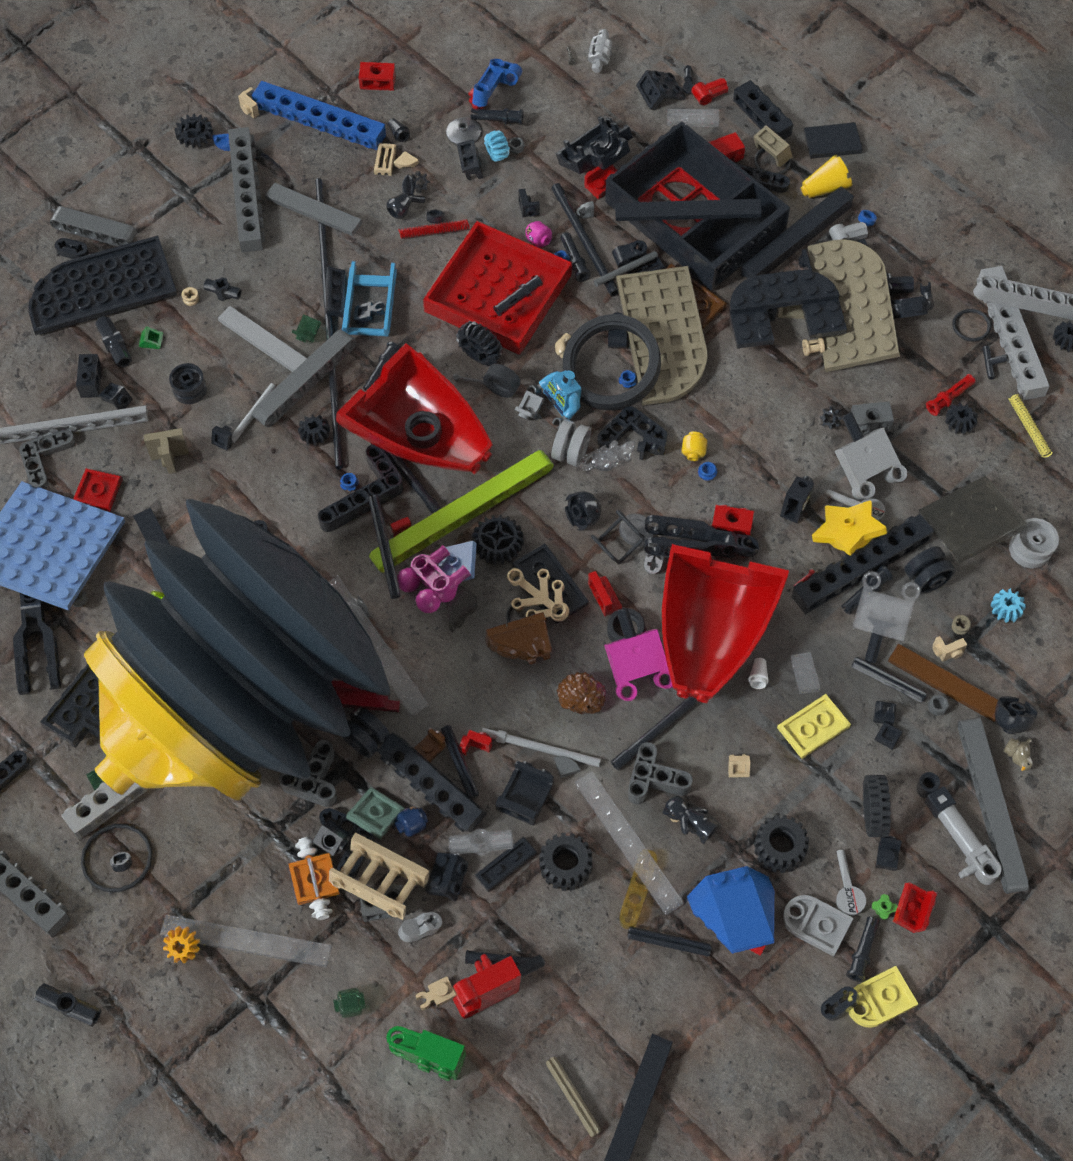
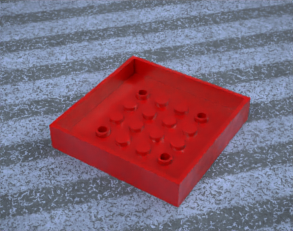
M476 221L424 297V312L459 328L469 321L482 324L483 327H487L489 331H492L494 336H497V340L501 342L500 345L503 348L520 355L572 275V262ZM535 275L541 278L543 285L534 290L530 297L522 299L502 314V316L496 314L493 307L519 289L522 283H527Z

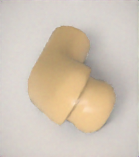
M565 333L555 344L556 354L560 355L561 358H563L566 345L571 338L568 333Z

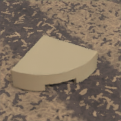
M407 152L401 154L394 161V166L401 169L410 166L412 168L419 164L418 159Z

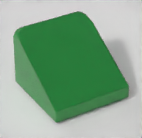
M146 326L141 333L139 347L160 349L163 332Z

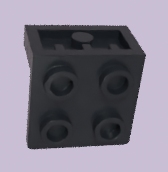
M646 70L636 84L650 110H656L664 98L679 100L686 98L675 76L670 72Z

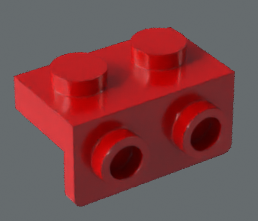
M910 882L905 883L893 922L912 933L925 931L930 923L931 911L936 904L937 892H926Z

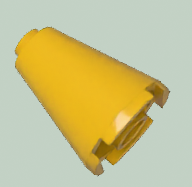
M834 155L802 182L801 191L805 197L814 198L832 193L840 186L848 189L852 187V179L847 178V173L849 172L842 159Z

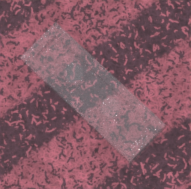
M667 109V126H674L683 121L689 127H719V109Z

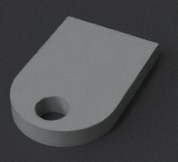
M800 895L791 899L783 915L784 924L791 934L833 957L853 920L851 916L808 895ZM792 907L799 908L801 915L798 917L792 916L790 909Z

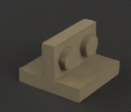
M182 428L144 435V442L151 461L161 459L162 466L167 468L168 474L176 473L174 457L189 454Z

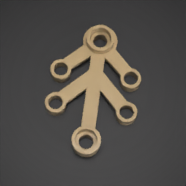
M515 568L508 572L507 579L511 585H519L534 597L513 599L511 605L515 611H521L524 607L545 605L548 609L539 611L530 609L526 612V617L532 613L538 614L544 612L546 618L551 617L554 621L558 622L568 617L569 608L563 603L562 596L565 586L561 580H555L552 583V589L555 592V603L549 599L548 580L550 579V573L547 569H540L537 573L540 580V591L524 579L521 570ZM543 573H547L546 577L541 578ZM515 577H520L519 580L514 581ZM557 584H561L559 589H555ZM517 602H521L519 607H515ZM563 610L562 614H556L557 611Z

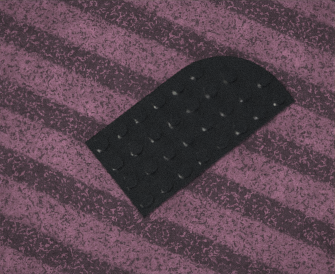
M157 235L68 260L50 269L51 272L44 278H40L34 286V292L29 299L28 307L30 320L36 336L176 296L177 292L159 236Z

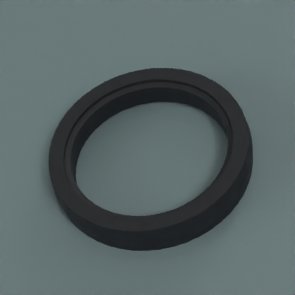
M620 314L603 315L586 322L573 333L564 351L563 370H569L575 374L574 379L581 387L580 400L583 403L600 410H620L638 403L653 389L661 370V353L654 335L637 319ZM619 329L629 331L637 335L648 348L649 363L643 378L633 388L618 395H599L586 389L577 379L575 370L577 355L582 346L591 337L606 330Z

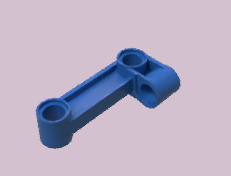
M491 59L483 76L474 85L472 103L478 107L486 106L498 83L510 86L515 85L522 75V68L518 64L501 59Z

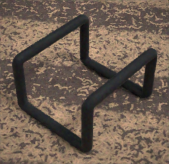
M617 510L616 513L620 517L599 538L595 535H591V538L614 562L621 564L646 537L637 530L621 511ZM623 520L641 539L618 560L600 541Z

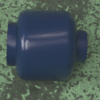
M411 806L398 813V821L395 822V825L400 834L404 833L406 836L412 837L425 830L428 819L422 808L418 809L416 806Z

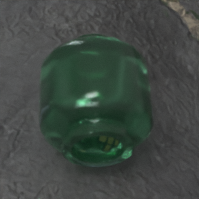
M356 987L340 990L337 993V999H333L335 1013L340 1012L342 1018L360 1016L363 1009H366L363 991L360 992Z

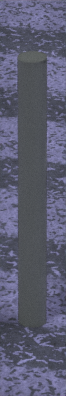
M653 251L594 280V284L598 287L616 278V276L623 275L658 258V254L656 251Z

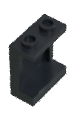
M516 761L515 769L502 795L496 801V810L534 826L554 785V776L545 769L539 770L534 768L529 762Z

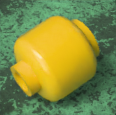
M689 432L683 438L682 454L690 461H698L699 458H703L706 455L707 439L700 432Z

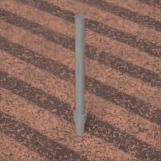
M482 728V732L488 734L492 739H496V742L504 744L507 742L544 753L567 757L599 767L601 759L509 735L506 731Z

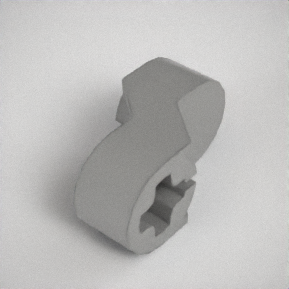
M651 543L648 546L657 547L658 545ZM646 553L644 561L645 571L649 574L658 573L662 567L664 556L655 555L654 558V555Z
M435 912L423 913L413 919L405 920L398 930V935L405 942L418 941L425 936L435 934L442 925V919Z

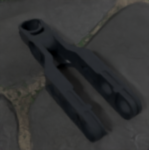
M650 515L645 519V530L650 534L705 541L650 537L644 541V551L650 555L669 557L671 549L667 547L674 544L710 552L711 556L727 558L736 556L753 557L758 553L760 547L758 541L750 535L716 530L703 521ZM650 523H657L658 525L655 526V527H652V526H650L649 524H650ZM675 525L677 526V528L670 529L668 528V526ZM651 543H655V544H657L658 546H657V547H650V546H648V545L651 544Z
M20 593L22 624L13 637L19 695L31 693L27 639L35 633L43 634L44 652L47 656L48 664L46 671L49 675V689H60L61 680L57 638L53 631L45 624L42 601Z

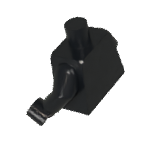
M928 282V286H923L920 283V293L923 296L892 300L894 319L928 314V311L934 308L931 283Z

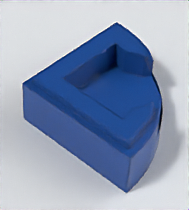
M229 134L212 135L214 144L219 149L230 151Z

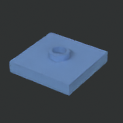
M474 541L445 547L450 555L439 563V568L446 575L450 576L464 565L471 574L465 580L474 579L477 544Z

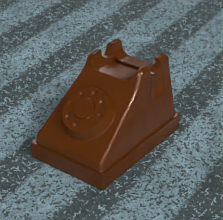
M544 612L509 622L507 627L506 624L486 630L485 642L487 647L503 657L523 659L531 665L537 663V657H542L544 661L551 657L552 647Z

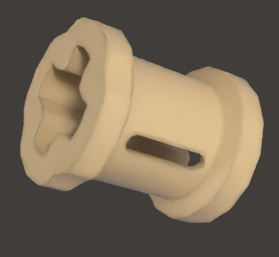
M822 337L815 340L807 341V339H804L802 341L805 356H809L810 353H823L825 351Z

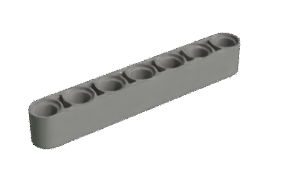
M983 276L973 291L974 295L980 300L1073 320V294L992 276Z

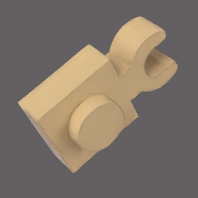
M446 976L428 985L430 992H419L416 994V999L425 998L427 1000L425 1004L420 1005L421 1010H426L432 1002H435L438 1007L453 1000L456 994Z

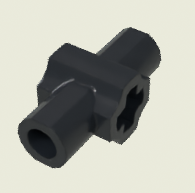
M224 277L215 279V281L207 278L203 286L204 290L215 293L218 300L221 301L230 298L239 300L242 293L241 288L231 286L227 278Z

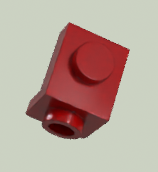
M469 730L467 736L464 735L460 742L463 755H467L470 746L490 753L493 746L492 738L484 732L477 733Z

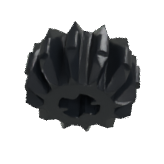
M1070 320L1067 323L1062 321L1060 325H1057L1053 334L1055 346H1061L1060 350L1066 349L1067 352L1071 351V349L1073 350V324Z
M959 402L957 406L952 405L947 411L945 424L949 425V430L954 429L955 434L961 432L964 435L966 431L971 433L978 423V413L974 412V407L969 408L968 403L963 406Z
M312 413L310 418L305 416L304 421H300L298 433L302 442L306 441L308 446L311 443L317 446L318 442L324 444V439H329L330 426L326 418L322 419L321 415L315 417Z

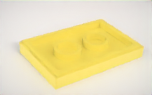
M825 694L780 723L777 728L801 759H803L850 728L851 724L828 695Z

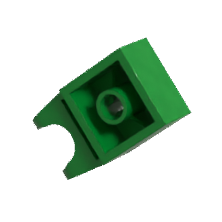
M395 1026L387 1032L386 1039L392 1054L418 1065L417 1068L423 1072H436L438 1077L446 1081L451 1079L457 1080L466 1058L464 1045L424 1029L421 1034L401 1026ZM394 1032H401V1033H402V1034H395L394 1036L391 1037V1035H392ZM397 1039H402V1042L394 1043Z

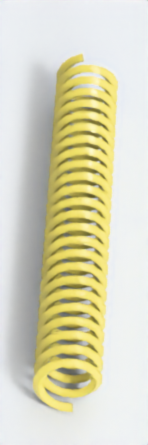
M1019 394L1013 395L1008 399L1012 407H1014L1039 450L1040 455L1044 458L1049 457L1053 452L1049 449L1050 447H1048L1047 442L1042 437L1043 435H1041L1040 430L1035 425L1036 423H1034L1033 418L1028 413L1029 411H1027L1026 406L1021 401L1022 399L1018 397Z

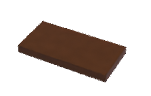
M671 263L666 269L676 268V266ZM691 278L701 326L704 329L726 307L727 303Z

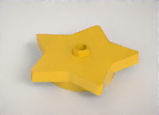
M871 500L849 508L826 505V522L812 534L813 542L830 543L834 548L852 555L856 549L867 545L872 538L887 534V529L885 525L872 517L873 507Z

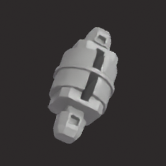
M606 29L600 30L599 34L592 38L589 46L588 60L591 62L592 70L595 73L600 72L603 66L608 65L612 55V41Z

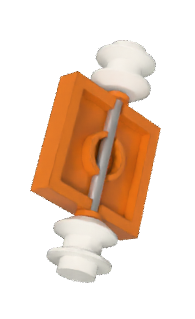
M304 837L299 839L295 845L296 848L301 850L297 853V856L304 858V860L289 863L298 905L312 902L309 907L314 909L315 912L311 916L317 918V920H324L329 918V914L333 912L332 909L327 908L330 900L324 898L339 895V889L329 882V870L333 868L330 853L313 857L318 852L317 848H313L315 844L313 843L314 839Z

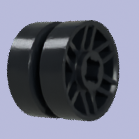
M184 363L176 366L171 371L169 382L177 401L183 404H195L204 398L207 386L203 372L197 365Z

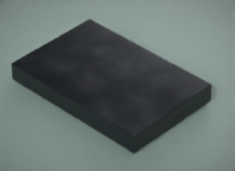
M855 122L804 128V136L810 159L862 153V146Z

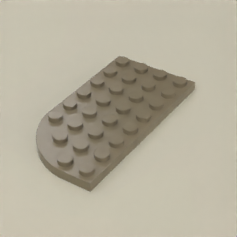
M832 240L808 246L812 271L827 277L839 291V302L847 327L846 334L822 337L825 345L823 359L826 372L900 357L887 273L884 263L878 254L868 246L851 240Z
M688 266L616 276L623 315L635 318L643 323L654 335L660 348V374L653 389L641 400L642 406L670 402L683 397L701 380L707 363V348ZM627 331L637 383H639L648 368L649 352L645 343L637 335Z

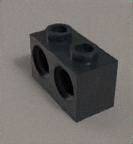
M79 354L76 387L81 398L99 397L102 364L98 354Z

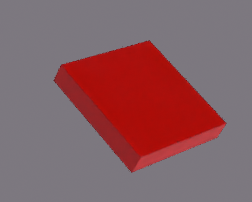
M86 468L73 500L110 512L123 481L122 476Z

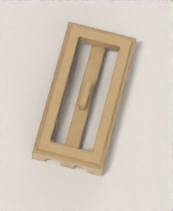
M379 143L374 167L375 175H378V173H381V175L388 173V176H392L397 149L396 144ZM385 148L382 168H379L382 149ZM392 148V150H391V156H390V161H389V167L386 168V166H387V160H388V155H389V149Z

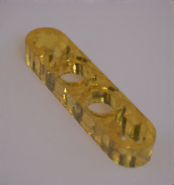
M644 850L640 853L621 908L619 922L625 929L637 925L657 864V856L651 850ZM649 856L652 862H649L647 870L643 869L645 863L643 859ZM638 875H644L648 881L640 885L636 882L635 878ZM632 894H638L641 897V901L638 904H633L629 901V897ZM629 909H634L632 913V919H634V921L630 920L629 923L625 922L626 918L624 917L628 916Z

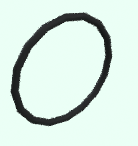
M112 824L101 828L88 839L82 850L81 867L83 874L92 886L105 892H121L133 888L145 878L151 867L152 847L146 835L140 829L129 824ZM113 828H127L138 833L146 842L149 852L147 866L141 876L131 884L120 888H106L95 883L88 875L85 865L86 852L92 841L102 832Z

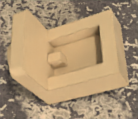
M250 87L238 97L243 112L255 119L259 116L257 103L252 99L254 89Z
M939 636L936 637L933 643V651L936 656L940 657L942 662L951 658L957 659L964 654L967 643L962 638L945 645Z

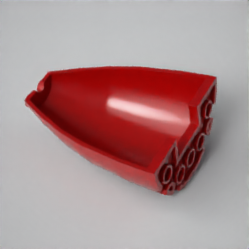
M406 343L383 365L381 376L366 392L360 389L336 414L337 423L361 439L397 457L418 464L446 470L471 472L475 475L481 467L480 464L483 461L486 463L492 455L489 451L493 444L468 402L448 379ZM420 411H428L435 414L440 420L442 430L441 439L438 443L425 449L411 445L407 440L405 431L407 419L412 414ZM421 423L416 425L412 432L416 436L424 437L433 433L435 428L429 423Z
M672 544L665 575L662 601V636L666 662L672 686L677 691V696L685 699L693 697L701 703H708L709 699H712L733 678L749 659L762 639L780 601L789 570L750 562L747 568L712 560L710 552Z

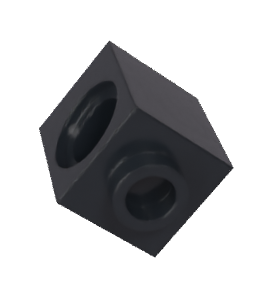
M329 820L321 826L313 843L334 856L339 851L343 852L349 843L347 838L350 833ZM330 835L335 837L336 843L331 840Z

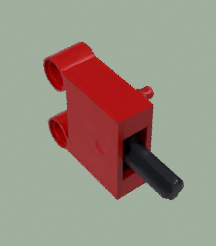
M486 954L481 955L482 962L476 961L474 963L478 973L458 981L453 986L457 994L453 1001L462 1019L472 1017L476 1013L519 992L521 978L545 966L542 956L537 955L516 966L511 956L492 964Z

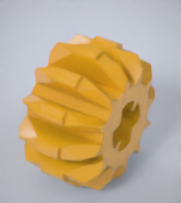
M177 926L175 931L170 930L168 932L169 937H165L163 940L167 944L163 947V950L170 952L167 958L174 956V963H177L180 959L182 963H186L188 959L193 960L196 957L195 953L200 950L197 946L200 939H194L196 931L190 934L189 927L182 929L181 926Z

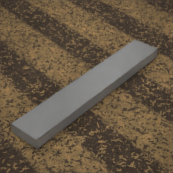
M231 306L218 317L220 323L291 372L307 359Z

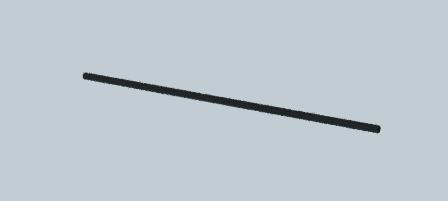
M317 178L315 180L316 199L324 203L322 179ZM318 222L325 313L326 269L328 267L326 225ZM325 314L327 341L333 335L332 315ZM335 366L329 372L335 468L342 469L340 424L336 421L339 405Z

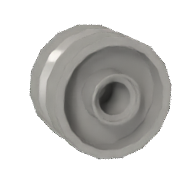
M567 419L563 420L554 440L551 458L562 462L567 457L569 465L578 467L588 448L591 428L581 424L576 429L575 422Z
M1038 518L1027 519L1019 525L1009 542L1011 557L1023 567L1032 569L1042 567L1048 562L1057 548L1059 536L1056 529L1049 522Z

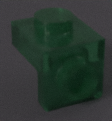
M303 314L297 330H292L291 333L295 334V339L306 343V340L313 343L322 322Z

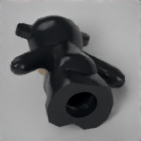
M680 796L669 799L662 811L671 821L679 822L680 820L682 833L684 835H687L689 832L696 834L703 845L712 837L719 826L717 821L708 818L706 815L708 813L707 808H688V805Z

